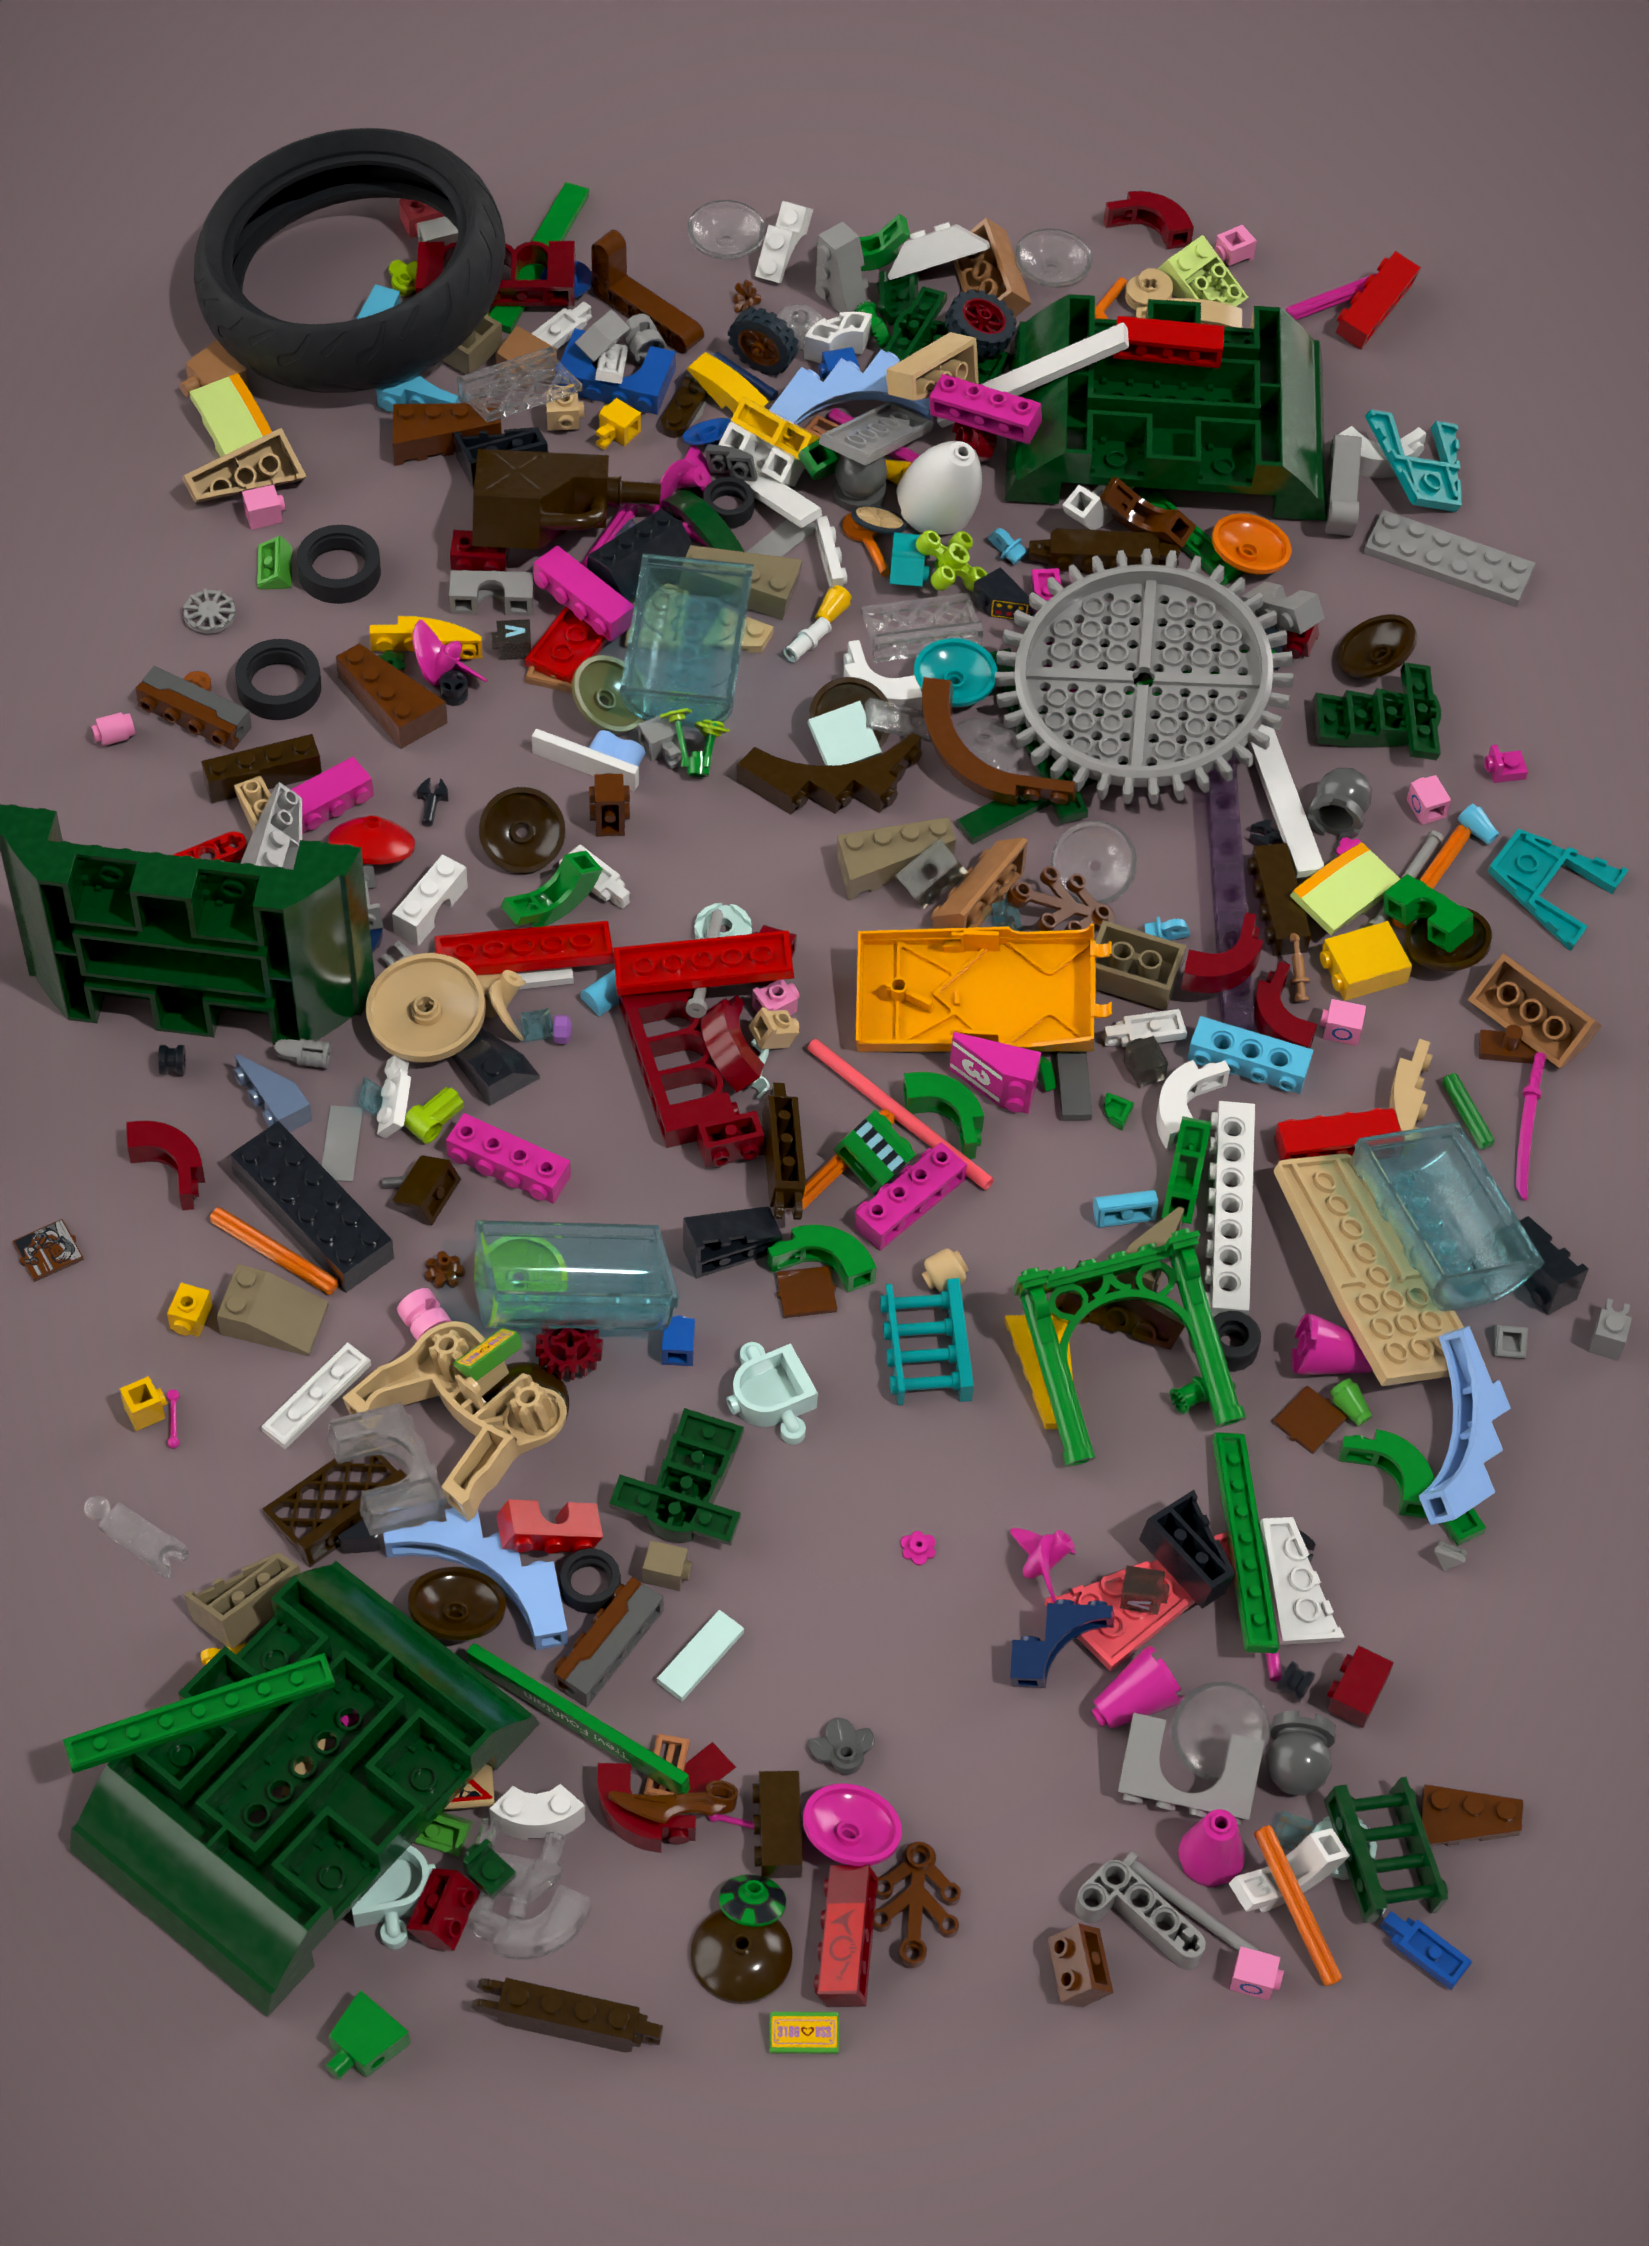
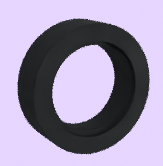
M349 525L325 526L310 533L299 545L297 566L300 583L309 595L320 601L333 604L357 601L373 591L380 580L381 565L378 545L367 532ZM336 549L354 551L365 560V565L359 573L344 579L323 577L312 566L321 554Z
M270 639L259 642L241 655L235 668L237 692L242 705L252 714L264 719L287 720L300 716L314 706L321 693L320 666L315 654L305 645L293 640ZM278 663L296 666L306 676L303 684L297 690L278 696L261 693L251 683L254 675L260 669Z

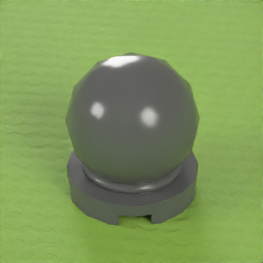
M840 454L834 468L836 475L833 484L834 500L840 507L849 512H852L855 507L863 505L880 507L885 501L887 491L885 480L888 469L884 456L865 466Z
M1336 768L1325 774L1317 786L1316 797L1309 806L1307 820L1311 827L1323 836L1325 832L1337 835V840L1345 837L1353 839L1358 836L1365 822L1364 814L1371 805L1372 788L1366 776L1353 768Z
M1295 1710L1283 1711L1273 1716L1269 1732L1274 1741L1269 1747L1266 1760L1268 1775L1279 1789L1285 1793L1304 1796L1311 1794L1326 1783L1332 1769L1329 1747L1335 1743L1336 1725L1330 1719L1319 1714H1315V1720L1299 1717V1711Z

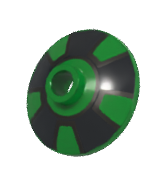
M751 1874L740 1875L728 1880L722 1886L719 1893V1905L723 1913L732 1921L745 1926L760 1927L774 1923L783 1915L786 1908V1896L777 1883L766 1877Z

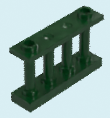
M1400 1777L1389 1791L1390 1794L1354 1799L1350 1796L1346 1784L1334 1786L1324 1799L1333 1830L1350 1855L1344 1863L1364 1923L1376 1922L1387 1910L1388 1904L1426 1899L1430 1913H1437L1448 1900L1447 1884L1440 1876L1416 1806V1794L1410 1788L1407 1777ZM1395 1807L1400 1822L1399 1825L1364 1829L1360 1826L1356 1812ZM1405 1837L1411 1854L1374 1860L1370 1855L1367 1843ZM1415 1868L1421 1886L1385 1891L1381 1888L1377 1873Z

